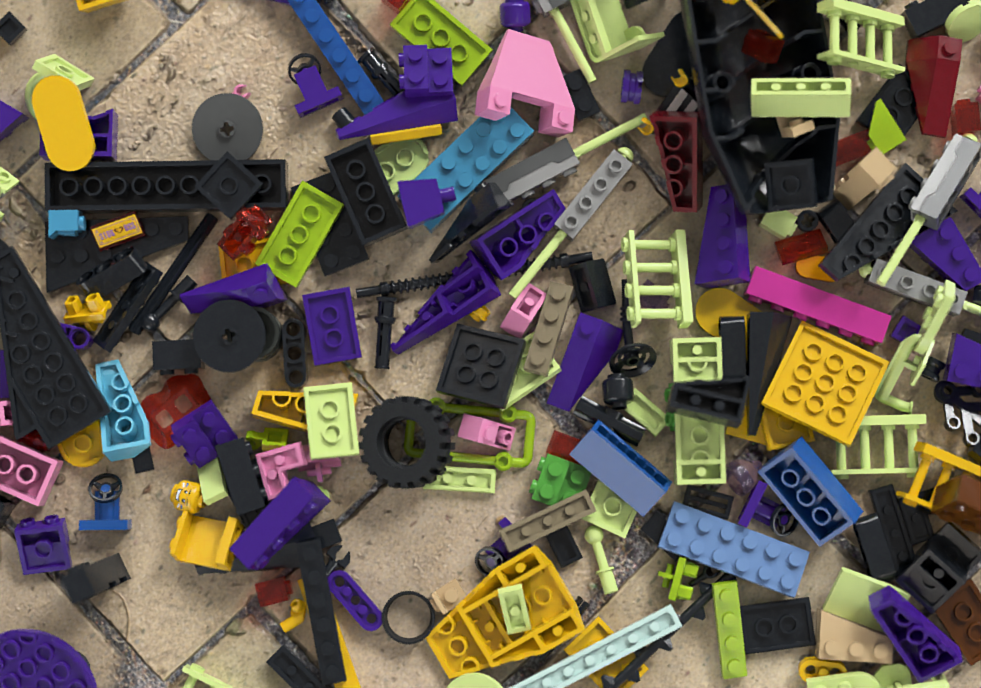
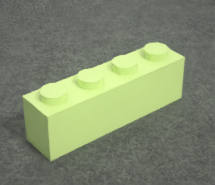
M851 78L752 79L751 117H850Z

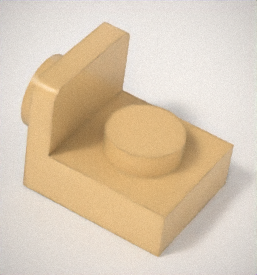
M776 117L782 137H796L815 129L813 120H803L802 117Z
M454 578L431 593L433 599L430 600V603L437 613L441 611L445 615L448 611L455 608L467 595L457 579Z

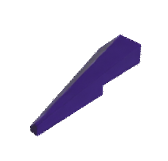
M402 91L372 108L373 111L362 117H356L352 123L343 128H337L335 131L336 137L342 140L458 121L455 95L406 98L405 91Z

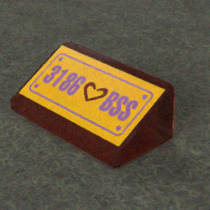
M136 211L90 227L100 251L145 236L142 223Z

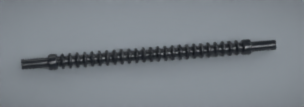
M592 252L573 255L562 253L559 254V257L553 255V258H549L541 267V271L543 272L545 268H548L550 271L551 267L558 269V266L568 268L571 264L593 260ZM533 258V261L526 259L524 265L515 271L514 275L517 276L519 272L523 275L535 261V258ZM488 269L494 279H497V276ZM445 272V275L439 273L438 276L432 274L431 277L425 275V278L418 276L417 280L412 277L410 281L405 278L403 282L398 279L397 283H394L392 280L390 284L387 281L380 282L377 286L356 289L357 298L375 295L386 297L390 293H393V295H396V292L402 294L403 291L409 293L411 289L414 292L418 288L422 291L424 287L429 290L431 286L436 289L437 285L446 284L453 273L448 274V272Z

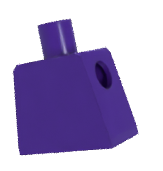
M437 179L397 182L409 229L445 215L443 204L456 201L454 187L439 189Z

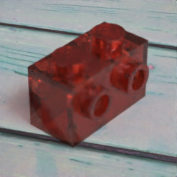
M257 205L249 209L246 207L241 209L235 216L237 218L235 222L226 227L223 231V237L217 243L233 261L242 255L249 256L256 249L255 243L257 240L261 241L269 233L267 228L273 221Z

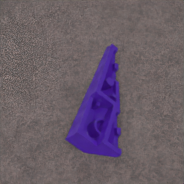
M472 250L466 253L467 258L460 267H455L452 270L453 275L446 284L440 285L418 311L419 316L413 324L407 325L404 328L405 333L398 342L391 344V349L394 353L401 354L501 296L494 277Z

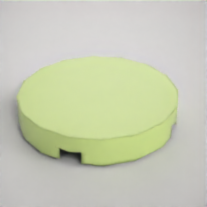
M981 0L968 1L969 4L965 6L961 4L949 14L945 21V33L948 37L963 39V43L981 33Z

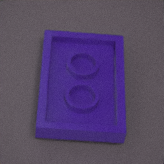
M350 287L302 295L314 366L362 358Z

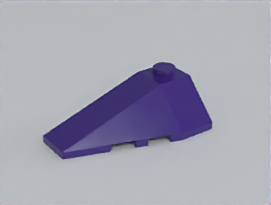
M552 189L469 241L481 262L500 280H503L524 265L526 259L537 248L539 242L551 230L566 208L555 190Z
M267 263L180 294V298L190 314L202 313L210 305L222 300H237L251 307L267 308L288 300L286 293Z
M580 312L560 365L562 371L556 376L546 404L569 412L609 362L612 354L617 350L623 335V329Z

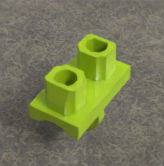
M679 557L675 575L672 574L674 565L667 563L665 572L658 571L657 575L664 577L662 587L669 588L670 580H673L668 599L678 601V599L691 600L694 588L682 585L685 575L696 579L700 566L689 562L685 557Z

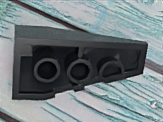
M483 182L474 189L476 193L469 198L429 259L431 264L440 262L512 206L495 182L488 184Z

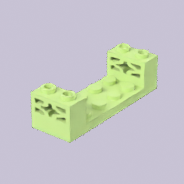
M721 337L672 338L669 340L670 364H673V383L695 380H719L723 378ZM674 414L676 460H673L674 484L726 483L724 425Z

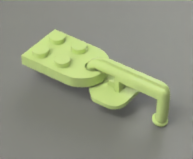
M948 280L945 281L943 286L939 285L933 295L935 300L932 307L927 306L922 316L924 321L919 333L907 337L899 344L875 392V398L879 402L899 411L909 413V415L912 414L913 401H903L890 395L904 367L912 370L909 384L911 386L916 384L924 370L935 342L934 337L955 300V283ZM912 350L919 353V356L916 355L913 361L908 360Z
M899 662L881 665L873 676L867 672L853 671L806 679L807 688H950L943 672L932 677L933 681L912 684L909 668Z

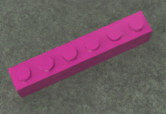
M758 266L752 269L750 282L747 283L743 294L748 296V301L758 305H761L762 302L770 304V309L776 312L784 313L785 310L794 313L792 317L806 322L808 318L816 321L815 326L826 330H829L830 327L839 330V335L851 338L854 335L861 338V343L873 347L875 344L883 342L892 317L891 315Z

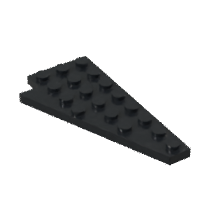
M11 246L0 253V329L14 435L16 440H20L37 430L47 448L52 449L113 411L15 247Z

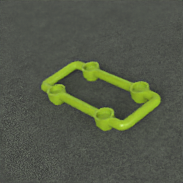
M438 397L429 400L432 405H437L442 409L441 414L465 413L476 416L498 417L504 423H511L515 419L526 420L523 458H514L507 452H500L496 456L450 452V455L453 456L452 461L495 465L501 471H506L511 467L523 468L531 463L536 425L535 417L531 412L516 410L513 405L502 411L500 408L445 403ZM406 419L404 451L409 457L421 458L425 448H413L416 422Z

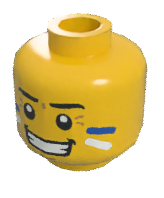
M182 480L173 486L170 500L177 510L183 511V509H186L189 513L195 514L207 505L203 501L200 483Z

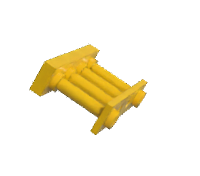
M916 441L913 450L921 453L920 458L922 460L909 492L897 491L896 495L903 498L902 503L916 508L918 504L931 510L936 487L947 482L952 471L955 472V469H958L967 476L981 479V466L928 443ZM937 460L942 462L941 467L943 468L931 499L927 502L918 498V494L931 462L934 463Z

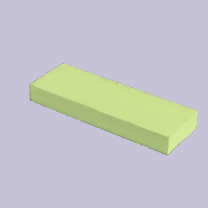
M445 466L447 470L443 475H438L436 481L423 486V489L495 493L496 469Z

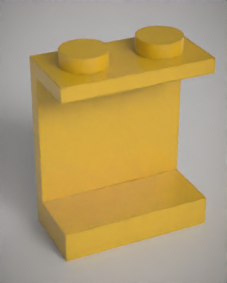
M183 509L182 515L177 519L175 538H172L169 545L171 556L179 562L231 571L235 554L229 548L242 535L244 525L238 518L228 517L226 522L195 516L189 513L188 510Z

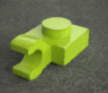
M265 427L264 432L250 430L247 431L246 440L250 441L252 450L262 446V451H269L288 444L289 429Z

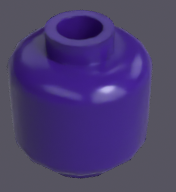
M505 0V2L500 4V23L503 27L521 32L524 31V26H528L531 23L529 2L524 0Z

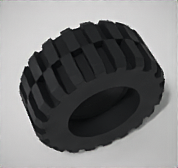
M396 396L394 399L388 398L382 401V405H376L371 409L372 415H366L363 420L366 423V427L360 428L359 435L363 436V441L358 442L359 449H363L364 455L360 456L362 463H368L369 467L366 470L370 475H376L377 481L382 484L387 483L388 487L419 488L425 486V484L433 483L437 480L438 475H443L447 470L445 465L451 463L453 458L450 455V451L455 450V443H451V436H455L454 429L448 427L451 421L448 416L441 414L442 409L439 406L432 405L431 401L418 397ZM406 419L413 420L420 425L426 440L422 457L412 465L399 464L389 450L391 430L399 421Z

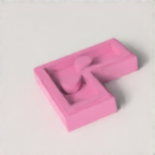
M302 442L255 454L268 501L273 500L289 483L286 471L308 465Z

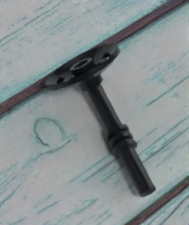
M622 279V307H620V310H622L620 315L622 317L620 321L623 324L624 346L612 354L609 360V367L613 373H624L626 377L630 378L649 371L654 366L657 356L651 346L643 343H634L633 329L626 317L629 299L625 297L624 289L627 279ZM646 353H649L648 360L644 362V360L646 359ZM624 365L637 366L633 369H622Z

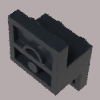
M946 522L916 551L913 562L896 578V582L933 614L966 583L968 572L981 560V548L952 522Z

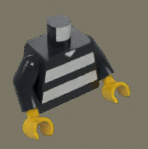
M678 69L681 75L680 78L675 79L671 76L675 85L656 111L698 112L693 79L686 76L682 69ZM643 117L641 120L646 126L644 128L637 127V129L643 135H655L653 124L651 125V122L646 117Z

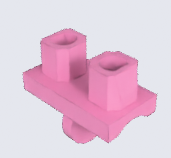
M302 445L308 465L298 467V471H307L308 477L317 476V481L323 482V475L332 474L331 467L341 466L340 457L311 460L309 445Z

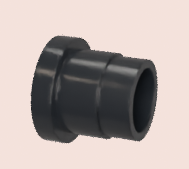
M341 108L332 116L338 128L345 127L355 119L347 108Z

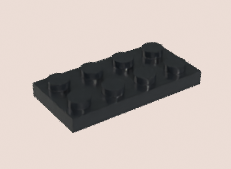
M331 172L306 181V183L344 204ZM299 185L291 187L293 196ZM346 206L342 209L317 253V258L325 277L370 260Z

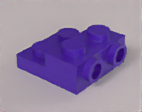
M427 44L403 46V53H399V67H404V74L399 75L400 89H405L406 98L454 95L451 48L427 49Z
M212 399L171 425L173 432L171 438L178 448L183 446L186 450L184 456L191 466L196 464L198 468L203 467L218 457L215 446L238 439L236 433Z
M49 515L42 521H35L34 518H25L17 524L14 533L23 575L61 571L72 567L68 545L70 539L65 518H59L58 515Z

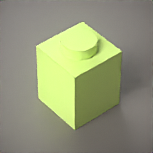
M787 210L765 213L758 226L783 240L786 236L791 237L798 225L795 224V221L798 217Z

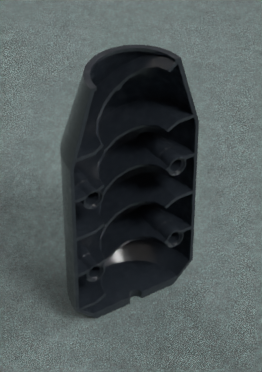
M680 0L702 135L740 214L755 215L786 211H768L764 163L814 158L817 202L820 204L833 200L840 117H802L803 120H813L815 129L796 137H782L776 117H751L752 79L834 78L832 65L817 59V54L829 50L823 14L817 13V3L821 2V0H752L784 35L782 39H779L765 25L744 0H739L734 5L724 3L722 0Z

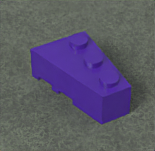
M951 217L945 219L937 231L929 228L915 236L909 248L937 271V274L945 281L948 280L955 283L956 288L964 291L981 283V268Z

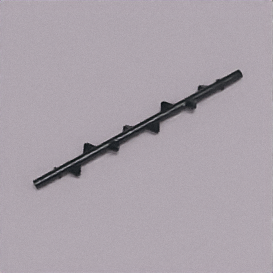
M724 573L715 583L736 580V577ZM699 583L701 596L681 615L676 614L682 627L692 617L700 620L706 618L703 606L713 598L712 584ZM680 628L651 642L647 647L643 646L634 651L636 658L615 678L602 675L603 688H618L626 680L638 683L640 681L638 668L658 649L670 652L673 649L670 638Z

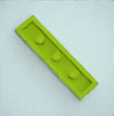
M737 581L711 583L722 678L731 679L747 676Z

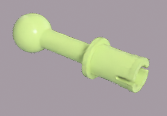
M595 525L590 526L586 529L584 536L586 541L592 544L599 570L595 573L599 575L604 594L608 595L618 591L612 571L614 567H609L601 543L604 536L602 529Z

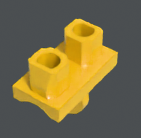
M99 293L88 295L85 299L86 303H81L77 295L69 296L64 303L67 311L63 317L65 324L79 323L80 326L85 325L89 332L97 330L98 324L104 322L107 310L112 307L110 300L103 301Z

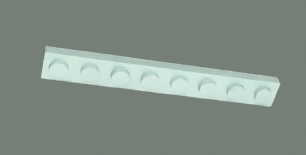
M669 604L509 688H564L682 627V624L672 605Z

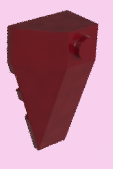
M937 35L908 39L905 66L906 70L909 71L911 79L910 87L911 91L914 92L917 105L915 109L922 135L946 138L961 62L963 39Z

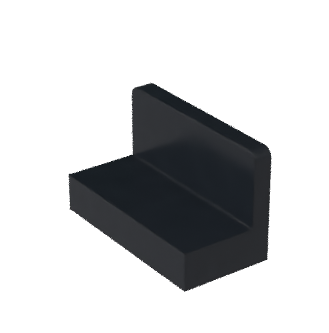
M603 258L569 267L581 313L616 304L612 284Z

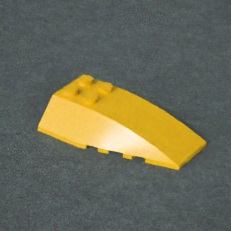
M534 545L494 568L430 632L426 640L448 678L451 679L466 673H473L507 662L543 654L584 631L585 627L578 606L555 566ZM521 584L531 630L508 635L498 589Z

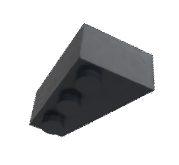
M752 376L707 381L674 382L670 389L666 412L738 428L742 423Z
M119 553L91 564L89 561L77 564L65 570L67 575L61 577L72 604L88 600L131 579Z

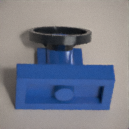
M104 473L94 477L89 483L88 491L90 497L95 501V520H79V530L132 529V519H120V495L123 491L121 479L111 473ZM103 478H112L117 482L100 484L97 481ZM93 485L99 490L95 491V496L92 494Z

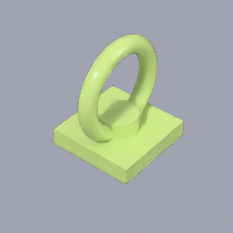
M56 54L37 59L32 67L37 73L30 78L25 88L24 98L27 109L36 119L32 105V93L38 82L45 77L53 75L66 77L74 82L79 90L91 87L95 78Z

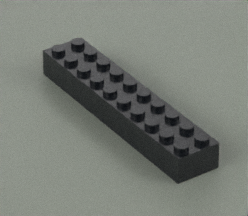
M286 159L238 160L264 184L240 211H285L289 204L288 162ZM218 160L90 162L86 167L77 171H65L59 169L53 163H45V211L79 210L82 214L221 212L194 187Z

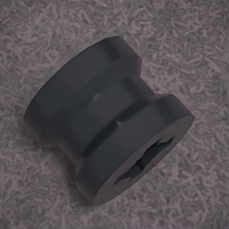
M929 356L920 376L934 382H939V373L945 368L946 364Z

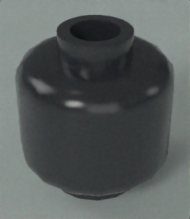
M610 374L603 381V401L605 404L612 406V409H626L627 404L633 402V381L626 377V374Z

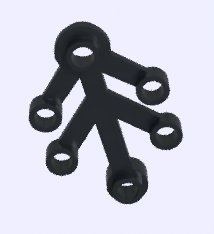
M942 380L938 382L934 387V397L943 404L945 429L953 432L961 425L960 419L954 415V405L960 410L964 432L963 443L967 447H974L979 443L980 437L974 431L972 421L981 427V414L979 413L981 412V402H965L959 396L972 395L975 398H981V393L976 391L975 386L956 387L950 381ZM944 388L949 391V394L944 392ZM949 420L955 423V427L950 425ZM968 436L973 437L974 443L969 441Z

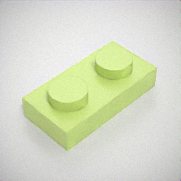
M518 584L498 589L508 635L531 630L522 585Z

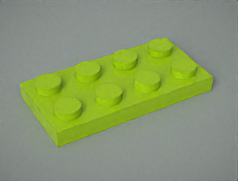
M410 0L390 23V27L412 45L427 44V49L451 48L453 80L461 87L493 52V49L435 0Z
M302 180L255 264L260 266L267 263L276 277L298 288L345 205Z

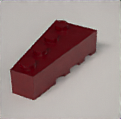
M655 111L649 117L651 125L653 124L654 137L659 148L662 169H664L666 175V184L673 212L697 213L703 206V135L699 112Z

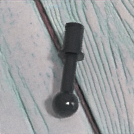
M186 275L173 290H169L172 293L171 296L154 313L143 316L141 320L142 328L147 332L156 331L160 327V320L178 301L183 303L180 294L193 290L198 284Z

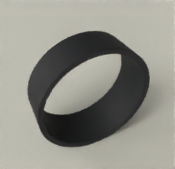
M414 591L399 592L393 595L383 608L382 624L384 630L396 642L402 644L418 643L424 640L433 629L435 623L433 606L420 593ZM403 595L420 597L427 603L430 609L431 619L428 628L421 635L414 638H404L397 635L388 623L390 605L394 600Z

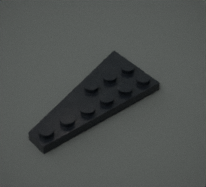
M907 163L897 170L893 175L894 178L882 188L818 265L835 282L899 246L914 222L911 220V213L908 208L911 199L914 196L917 197L920 193V186L924 179ZM952 206L945 218L956 213L958 210ZM922 225L917 235L929 227Z
M189 217L137 218L143 233L99 248L92 229L120 219L86 220V230H82V233H78V236L58 235L54 240L49 238V221H45L47 293L76 284L77 279L81 275L127 247L134 246L141 257L145 258L148 255L187 242L190 238Z

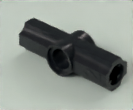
M581 396L572 413L593 425L599 419L622 440L636 447L646 430L643 426L625 418L618 411L608 406L603 407L584 396Z

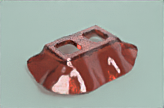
M195 374L172 376L164 383L160 392L150 394L143 399L141 407L149 421L150 437L161 448L170 449L175 446L171 438L173 434L171 425L211 400L199 376ZM181 395H186L192 403V407L185 413H181L175 405V400ZM163 410H167L173 418V422L166 428H162L156 420V416Z

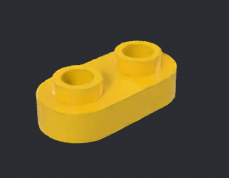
M806 657L798 665L800 677L805 682L807 678L833 675L830 673L833 668L838 669V672L835 674L847 672L844 663L839 660ZM813 665L814 669L812 671H807V666Z

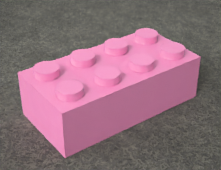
M0 434V490L36 506H44L64 461Z

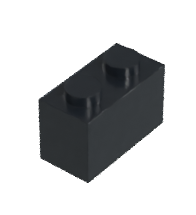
M193 339L152 341L153 370L160 371V375H175L174 370H184V374H198V369H205V363L198 356Z

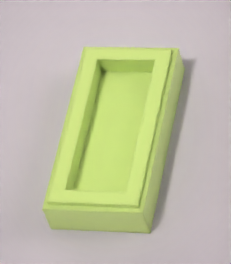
M634 388V400L627 404V408L623 410L656 437L666 426V414Z
M219 457L201 468L197 467L204 503L210 505L229 495Z

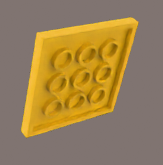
M802 320L761 404L772 411L850 447L890 362Z

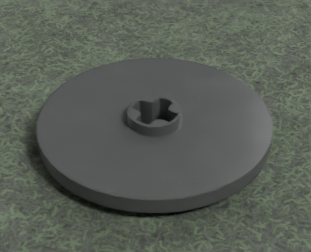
M221 93L208 98L198 107L192 121V136L199 151L209 160H219L227 151L236 160H247L257 151L261 144L263 121L257 108L248 99L233 93ZM225 122H228V125L234 128L230 132V136H227L226 132H222Z

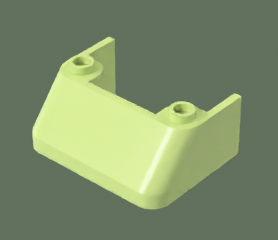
M570 0L588 56L593 62L607 61L640 50L665 37L664 32L645 34V31L640 26L629 28L619 0Z

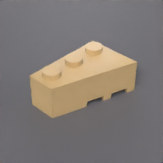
M876 147L834 185L833 195L849 211L871 191L876 193L894 178L891 173L897 168Z
M817 608L816 645L814 652L816 658L892 664L893 643L889 637Z

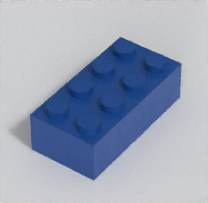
M802 436L769 459L758 471L819 547L853 525L864 512Z

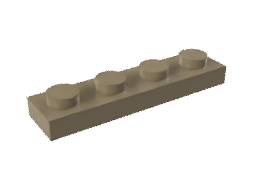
M550 281L524 364L525 372L548 377L574 293L573 286Z
M585 489L498 532L509 553L596 512V509Z

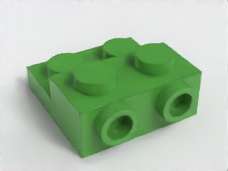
M547 453L546 458L541 456L537 470L541 471L538 480L533 479L529 493L533 494L531 499L552 506L585 490L591 472L584 466Z

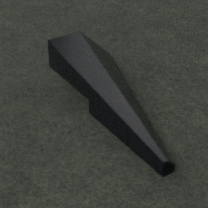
M749 312L747 314L746 376H752L747 395V436H756L765 408L761 403L775 376L792 322V316L776 312Z
M308 522L270 558L268 564L262 569H248L236 555L231 571L195 565L198 575L208 573L227 574V572L269 571L292 567L297 569L300 568L296 542L315 539L316 537L310 522Z

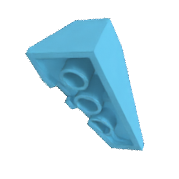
M117 359L95 364L97 386L113 411L100 419L102 451L111 462L134 458L151 445L149 421L120 361Z

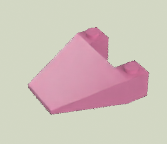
M506 30L477 92L475 115L497 121L510 114L512 98L541 106L538 133L560 138L573 132L575 108L551 42L514 30Z

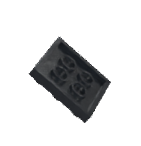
M457 323L436 391L440 394L506 410L526 346L525 339Z

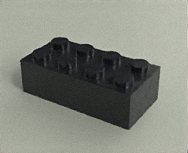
M369 138L324 157L364 248L408 229Z

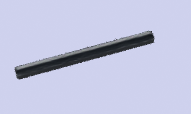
M207 213L132 321L129 326L131 332L136 335L142 333L144 330L141 325L143 316L154 313L160 307L170 292L169 290L173 288L218 222L217 217Z

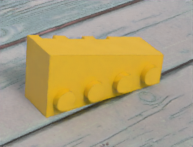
M258 390L251 412L253 418L308 433L304 392ZM353 394L354 408L356 409L359 396L358 394Z

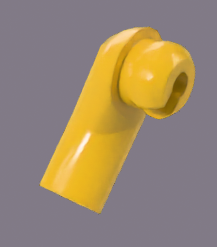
M293 599L291 601L290 617L280 622V626L285 633L304 622L307 607L303 600Z

